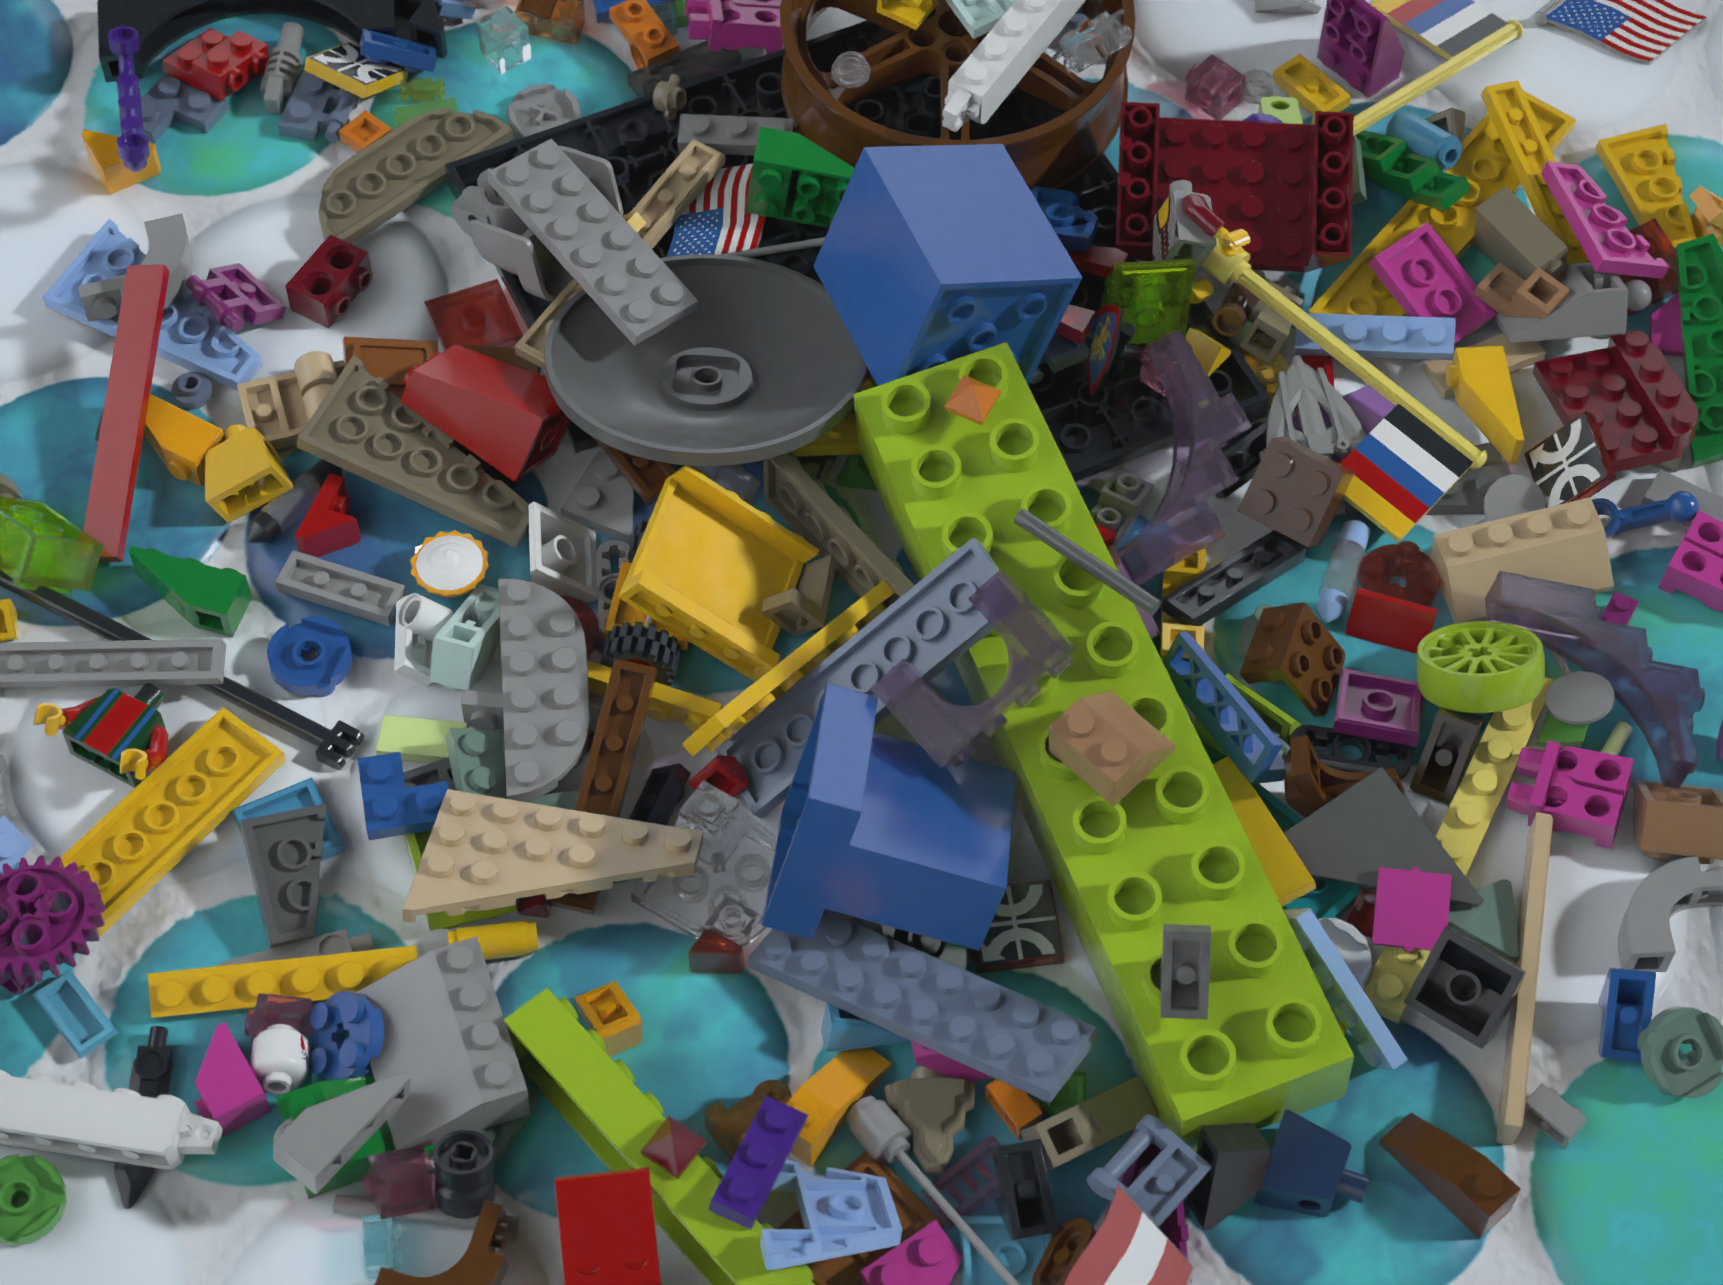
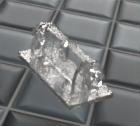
M1122 8L1112 15H1109L1107 11L1101 13L1088 24L1089 28L1082 32H1079L1077 28L1068 32L1058 41L1061 46L1053 55L1052 60L1055 61L1063 56L1065 69L1069 73H1080L1101 60L1102 57L1096 50V46L1099 47L1105 57L1127 46L1132 38V32L1128 26H1122L1118 21L1125 12Z

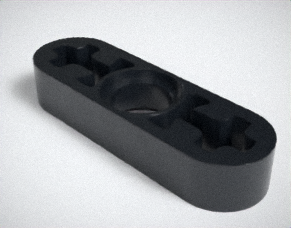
M1303 725L1296 728L1291 737L1307 735L1310 742H1312L1317 757L1323 764L1345 772L1376 771L1381 767L1383 769L1395 768L1401 780L1408 775L1414 757L1411 746L1332 732L1333 728ZM1327 744H1333L1330 756L1326 755ZM1346 745L1355 746L1361 751L1362 757L1358 760H1347L1341 756L1339 749ZM1371 750L1375 751L1374 762H1369ZM1389 754L1397 755V765L1389 763Z

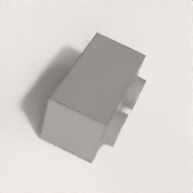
M1542 1083L1525 1101L1524 1118L1563 1149H1566L1579 1135L1587 1121V1118L1580 1109L1570 1106L1560 1097L1557 1091L1546 1087Z

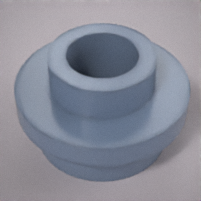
M188 372L180 375L173 382L172 394L175 401L182 407L191 410L199 409L208 403L212 394V385L206 375L199 372Z

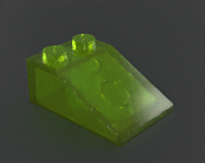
M1195 259L1113 264L1104 282L1101 308L1113 304L1124 309L1122 324L1130 323L1136 330L1129 344L1184 340L1196 266Z
M0 496V570L13 579L12 583L17 587L27 590H36L37 586H47L54 591L65 594L72 593L73 589L90 591L104 545L42 501Z

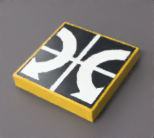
M351 42L307 57L304 66L306 72L363 99L406 82L408 76L407 70L393 62L388 61L387 64H377L366 59V56L361 55L360 47Z

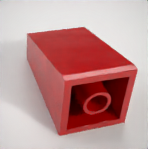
M456 344L442 353H434L421 366L414 365L403 380V385L406 387L400 399L401 403L514 482L556 454L571 421L557 405L550 392L546 377Z

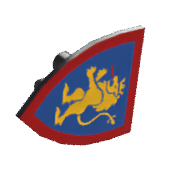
M1117 305L1103 306L1095 313L1093 327L1084 340L1089 348L1088 359L1085 361L1091 397H1095L1110 371L1113 359L1141 362L1143 358L1142 347L1128 345L1136 330L1130 323L1122 324L1124 309Z

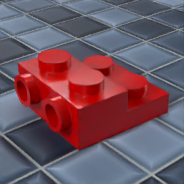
M209 28L163 59V73L222 101L252 79L264 73L267 60L269 59L268 44L240 30L227 37Z

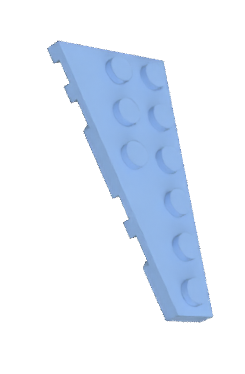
M109 218L43 296L45 306L116 337L119 315L88 322L78 286L124 275L127 272L128 265H140L146 255L140 250L139 245L132 238L127 239L119 231L118 226ZM186 288L171 305L163 310L156 356L190 371L202 373L209 379L238 391L236 384L249 382L262 366L260 355L234 331L220 325L213 318L212 311L206 306L202 307L192 298L191 292Z

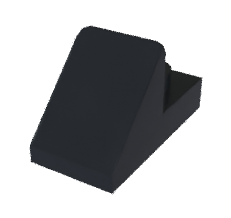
M1040 1139L992 1148L1001 1194L995 1197L994 1200L1011 1240L1058 1232Z

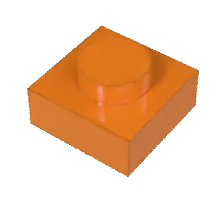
M365 110L341 128L339 135L340 140L358 153L391 132L392 128Z

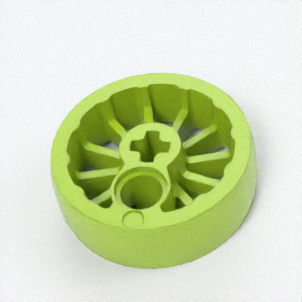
M1471 621L1448 625L1434 630L1420 641L1416 654L1417 683L1424 698L1445 709L1466 713H1492L1514 709L1532 701L1540 694L1543 688L1545 654L1542 642L1529 630L1508 623Z

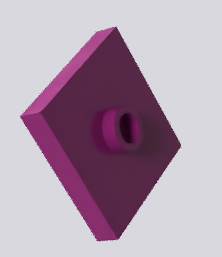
M1341 668L1332 732L1417 747L1423 695L1419 690L1417 681Z

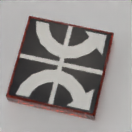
M1584 411L1524 453L1532 479L1544 494L1546 508L1590 498L1617 480L1595 416L1587 411Z
M1051 879L1007 884L1006 891L980 951L973 949L977 974L1064 963L1065 953Z

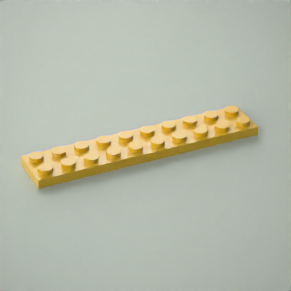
M1524 91L1553 153L1574 130L1576 119ZM1489 113L1462 141V151L1457 163L1451 169L1443 171L1444 173L1467 178L1471 191L1445 212L1409 199L1308 310L1309 313L1408 316L1368 263L1375 256L1427 222L1457 260L1460 259L1474 243L1475 209L1505 186L1514 195L1523 187Z

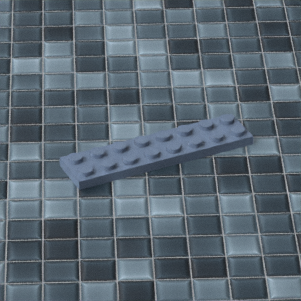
M974 537L971 538L716 749L718 755L736 756L749 781V785L740 793L753 815L762 819L785 800L827 683L878 697L874 726H876L1022 606V603L980 541Z
M827 910L823 912L813 939L772 929L748 957L751 969L1049 1103H1051L1098 1040L1097 1027Z

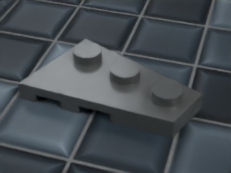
M327 803L241 820V833L269 949L315 936Z

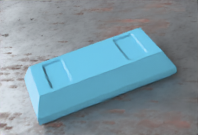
M70 969L32 994L33 998L80 1059L118 1034L116 1028Z

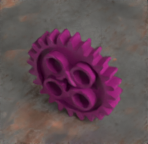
M39 855L35 864L30 866L25 857L20 859L19 868L14 870L10 865L4 863V874L0 876V982L4 984L13 974L18 984L23 985L27 976L34 974L36 981L41 983L45 971L50 970L53 975L58 977L60 976L59 965L65 963L73 968L76 967L73 956L76 953L89 955L90 951L86 941H99L100 937L96 928L105 925L101 914L105 911V906L97 883L92 882L87 870L79 872L75 862L64 867L61 857H56L50 865H47L43 855Z

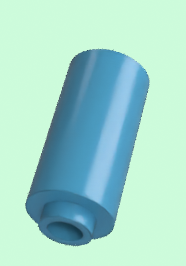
M1403 110L1396 113L1390 119L1386 128L1387 136L1406 140L1410 153L1436 159L1440 172L1451 169L1460 158L1462 145L1457 137L1410 111Z

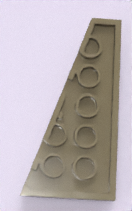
M353 355L298 436L297 448L517 548L529 528V504L503 481L494 480L480 468L481 463L471 454L466 456L456 448L454 440L449 435L401 403L400 399L390 391V385L380 376L378 378L373 377L363 368L364 363Z

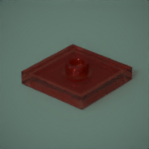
M498 279L424 301L426 312L443 351L455 344L461 347L463 345L513 347L523 337Z

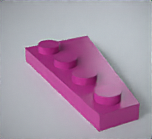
M1547 161L1541 175L1596 272L1607 275L1612 273L1663 279L1669 269L1667 263L1662 258H1656L1655 260L1647 252L1650 244L1642 235H1635L1634 237L1625 227L1628 219L1620 210H1616L1604 203L1607 195L1580 165Z

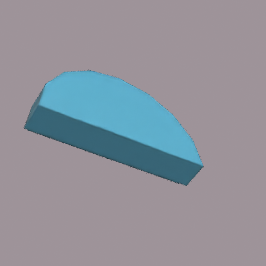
M1323 268L1306 273L1303 272L1298 293L1299 298L1304 300L1300 308L1306 313H1309L1308 310L1313 306Z

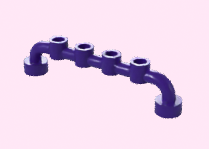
M121 26L113 28L108 33L109 49L112 53L118 55L120 73L116 80L121 136L117 139L118 156L124 161V166L131 172L137 173L146 167L147 158L150 155L149 140L144 135L139 78L135 76L133 54L140 48L139 35L136 29Z

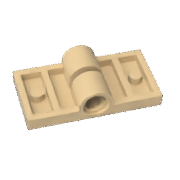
M312 351L303 354L296 360L294 364L295 371L236 384L247 428H256L273 445L275 450L297 445L298 436L343 371L344 360L334 362L330 354L323 351Z

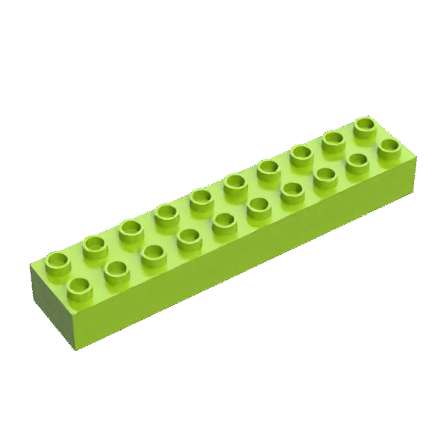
M1005 342L853 394L858 448L918 582L974 537L982 543L1022 603L1018 610L954 662L1002 768L1016 771L1015 798L1161 1122L1191 1149L1197 1152L1201 1126L1253 1122L1259 1130L1282 1121L1285 1109L1301 1114L1345 1097L1354 1054L1135 604L1014 523L1017 513L1024 508L1118 572L1008 343ZM963 375L1001 390V395L982 425L945 410L944 406ZM1110 690L1176 745L1175 750L1114 807L1049 751V726L1081 697ZM1163 924L1210 925L1208 1019L1161 1018Z

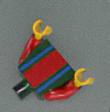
M145 683L134 697L116 688L108 689L102 696L74 707L61 709L52 703H42L37 706L33 721L34 725L46 724L44 732L49 736H55L58 729L63 730L62 733L70 754L134 788L139 785L141 780L145 779L146 772L159 767L167 759L169 735L161 713L157 710L165 700V695L153 684Z

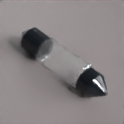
M321 459L307 472L299 475L292 482L293 489L272 499L250 521L248 541L250 543H269L280 533H284L309 511L329 473L343 477V468Z

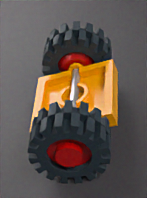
M642 520L638 526L636 525L627 557L629 563H621L605 626L606 643L601 665L612 668L614 659L656 667L657 676L655 682L671 686L673 680H675L681 650L687 651L689 641L618 598L648 522Z

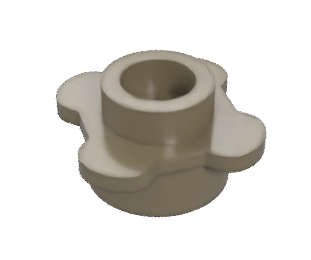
M671 75L669 82L660 81L656 85L653 93V103L658 111L665 112L667 120H674L676 112L685 106L687 95L685 89L680 86V77L678 75Z

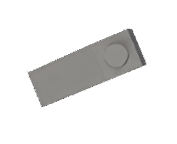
M401 1072L306 1108L295 1120L288 1118L280 1125L273 1136L274 1161L314 1194H317L410 1096L411 1077L405 1072Z

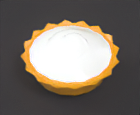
M457 530L449 533L439 531L434 537H425L423 544L415 547V555L409 560L412 565L410 574L416 578L417 585L425 588L428 593L443 598L461 597L470 593L485 578V571L490 566L487 561L489 552L483 549L482 541L475 540L471 533L461 534Z

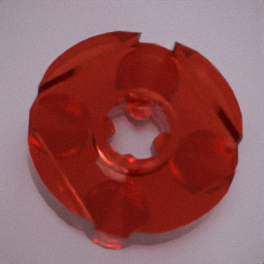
M1401 541L1398 544H1388L1372 550L1362 559L1357 580V588L1427 607H1432L1441 585L1440 575L1433 560L1424 552H1421L1419 546L1411 541ZM1392 577L1405 579L1406 587H1401L1398 583L1391 584Z

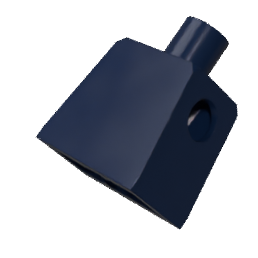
M1285 1109L1271 1149L1272 1162L1270 1167L1266 1168L1263 1188L1256 1193L1254 1203L1318 1217H1328L1335 1195L1362 1204L1371 1178L1345 1169L1352 1147L1348 1141L1293 1111Z

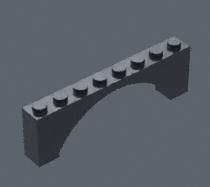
M97 0L99 60L106 82H116L120 76L118 55L112 53L109 49L108 33L113 28L121 26L132 27L138 31L140 48L133 54L135 76L139 79H143L142 72L161 52L181 37L213 22L243 15L281 14L305 18L336 30L359 47L363 29L398 38L393 0Z

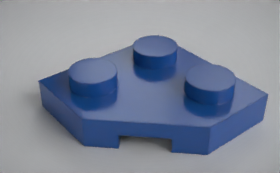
M1034 186L1031 193L1064 248L1069 251L1080 250L1088 252L1098 231V217L1091 210L1085 212L1079 206V199L1071 191Z

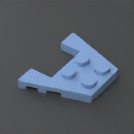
M786 1161L771 1191L795 1192L805 1230L762 1229L760 1247L766 1270H776L900 1245L902 1227L885 1177L827 1167L826 1175L802 1171L798 1161Z

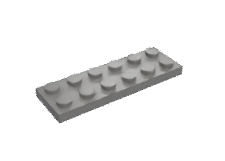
M552 139L489 171L487 182L634 346L696 311L698 300Z

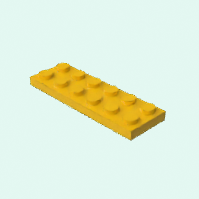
M885 580L881 581L714 714L686 739L682 745L692 757L704 747L710 753L713 752L737 730L748 724L762 710L771 705L886 609L882 603L894 591Z
M222 707L61 856L64 867L75 862L79 872L87 870L92 882L97 883L105 906V911L101 913L105 925L96 928L98 935L102 936L225 820L232 813V809L237 808L281 767L286 762L284 752L226 708Z

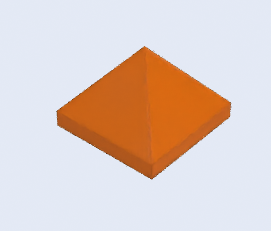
M963 375L944 407L949 412L982 425L1001 395V390Z

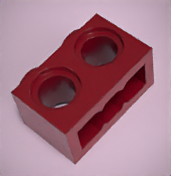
M330 234L285 285L290 310L329 329L338 317H342L347 312L350 303L359 292L366 290L370 285L373 273L368 252Z

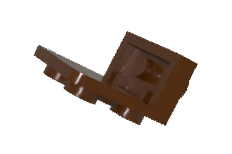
M1305 602L1263 608L1239 674L1248 684L1283 680L1313 716H1324L1332 699L1341 668L1344 665L1345 652Z

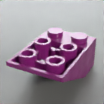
M1327 0L1317 58L1324 66L1332 69L1346 80L1352 88L1357 89L1369 99L1399 78L1405 52L1389 18L1367 1Z

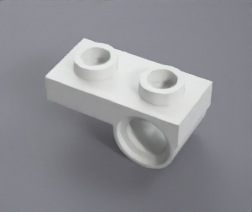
M412 593L409 596L406 595L396 602L394 672L425 686L433 683L430 681L433 639L452 617L453 612L451 609L417 593Z

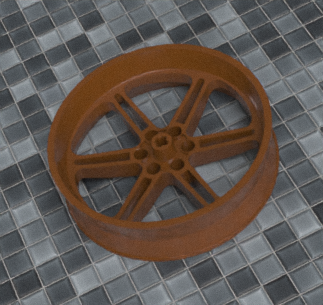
M781 0L780 31L786 51L781 72L782 98L785 112L788 118L793 119V130L795 133H799L854 168L864 147L1003 144L1030 191H1032L1034 186L1062 189L1078 179L1106 152L1119 130L1121 102H1127L1128 97L1126 64L1131 54L1135 35L1133 0H1086L1075 13L1084 14L1100 33L1106 64L1101 80L1095 83L1085 81L1043 52L1015 86L1066 113L1045 124L1023 132L978 140H970V119H968L962 125L961 140H949V129L942 126V121L944 120L942 114L946 106L944 103L948 94V81L989 32L973 39L945 0H938L937 6L916 30L878 13L877 0ZM828 7L841 9L897 33L858 54L829 73L820 72L816 69L807 47L808 30ZM923 73L934 74L940 80L941 137L939 139L928 138L890 129L853 112L846 105Z

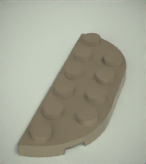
M443 108L420 114L408 120L347 159L328 177L322 188V197L319 205V220L324 238L326 239L331 234L353 244L447 182L445 164L506 144L513 139V129L500 119L474 110L473 114L451 113V108Z

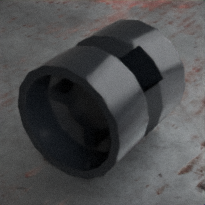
M458 1130L441 1137L434 1146L435 1201L438 1208L448 1216L460 1219L473 1218L480 1215L485 1200L494 1203V1149L491 1141L484 1134L473 1130Z

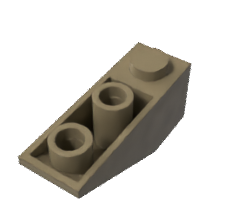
M1138 1075L1020 1133L1025 1142L1040 1139L1046 1171L1135 1129L1136 1124L1146 1114L1156 1118L1159 1116Z

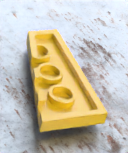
M1662 124L1598 140L1595 151L1656 256L1662 259L1675 256L1677 244L1696 239L1688 205L1684 203L1681 194L1683 189L1681 178L1676 175L1673 148H1669L1667 125Z

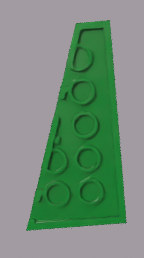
M1714 233L1677 244L1675 250L1685 388L1698 409L1695 436L1690 443L1692 469L1723 459V252Z

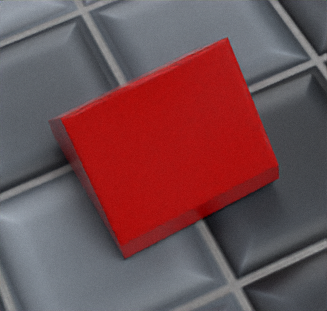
M717 755L689 780L688 785L720 811L749 785V781L736 756Z

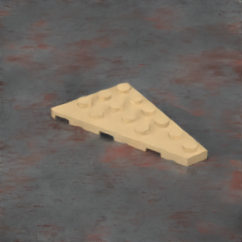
M447 789L403 906V921L413 923L416 922V916L441 911H447L448 916H454L470 910L484 911L516 905L517 898L545 894L546 900L560 898L569 893L583 894L612 889L613 882L640 877L643 883L657 881L663 877L676 878L694 875L703 845V832Z

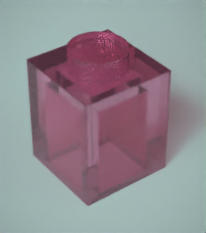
M422 1145L368 1155L369 1174L362 1176L363 1193L367 1203H374L381 1220L436 1209L434 1168Z

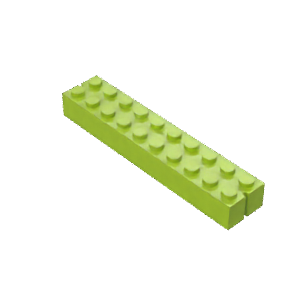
M546 988L504 1019V1024L507 1026L521 1071L611 1172L649 1167L655 1223L710 1285H815L812 1282L814 1279L813 1274L806 1264L766 1270L760 1242L762 1229H774L768 1223L761 1225L756 1220L750 1230L708 1210L711 1199L723 1178L721 1171L709 1157L705 1156L701 1159L697 1155L680 1178L677 1179L641 1155V1149L666 1120L663 1116L664 1110L652 1093L647 1091L643 1094L634 1084L635 1078L623 1061L618 1059L614 1062L605 1052L607 1050L606 1045L599 1034L592 1028L586 1031L577 1021L578 1014L565 997L557 999Z

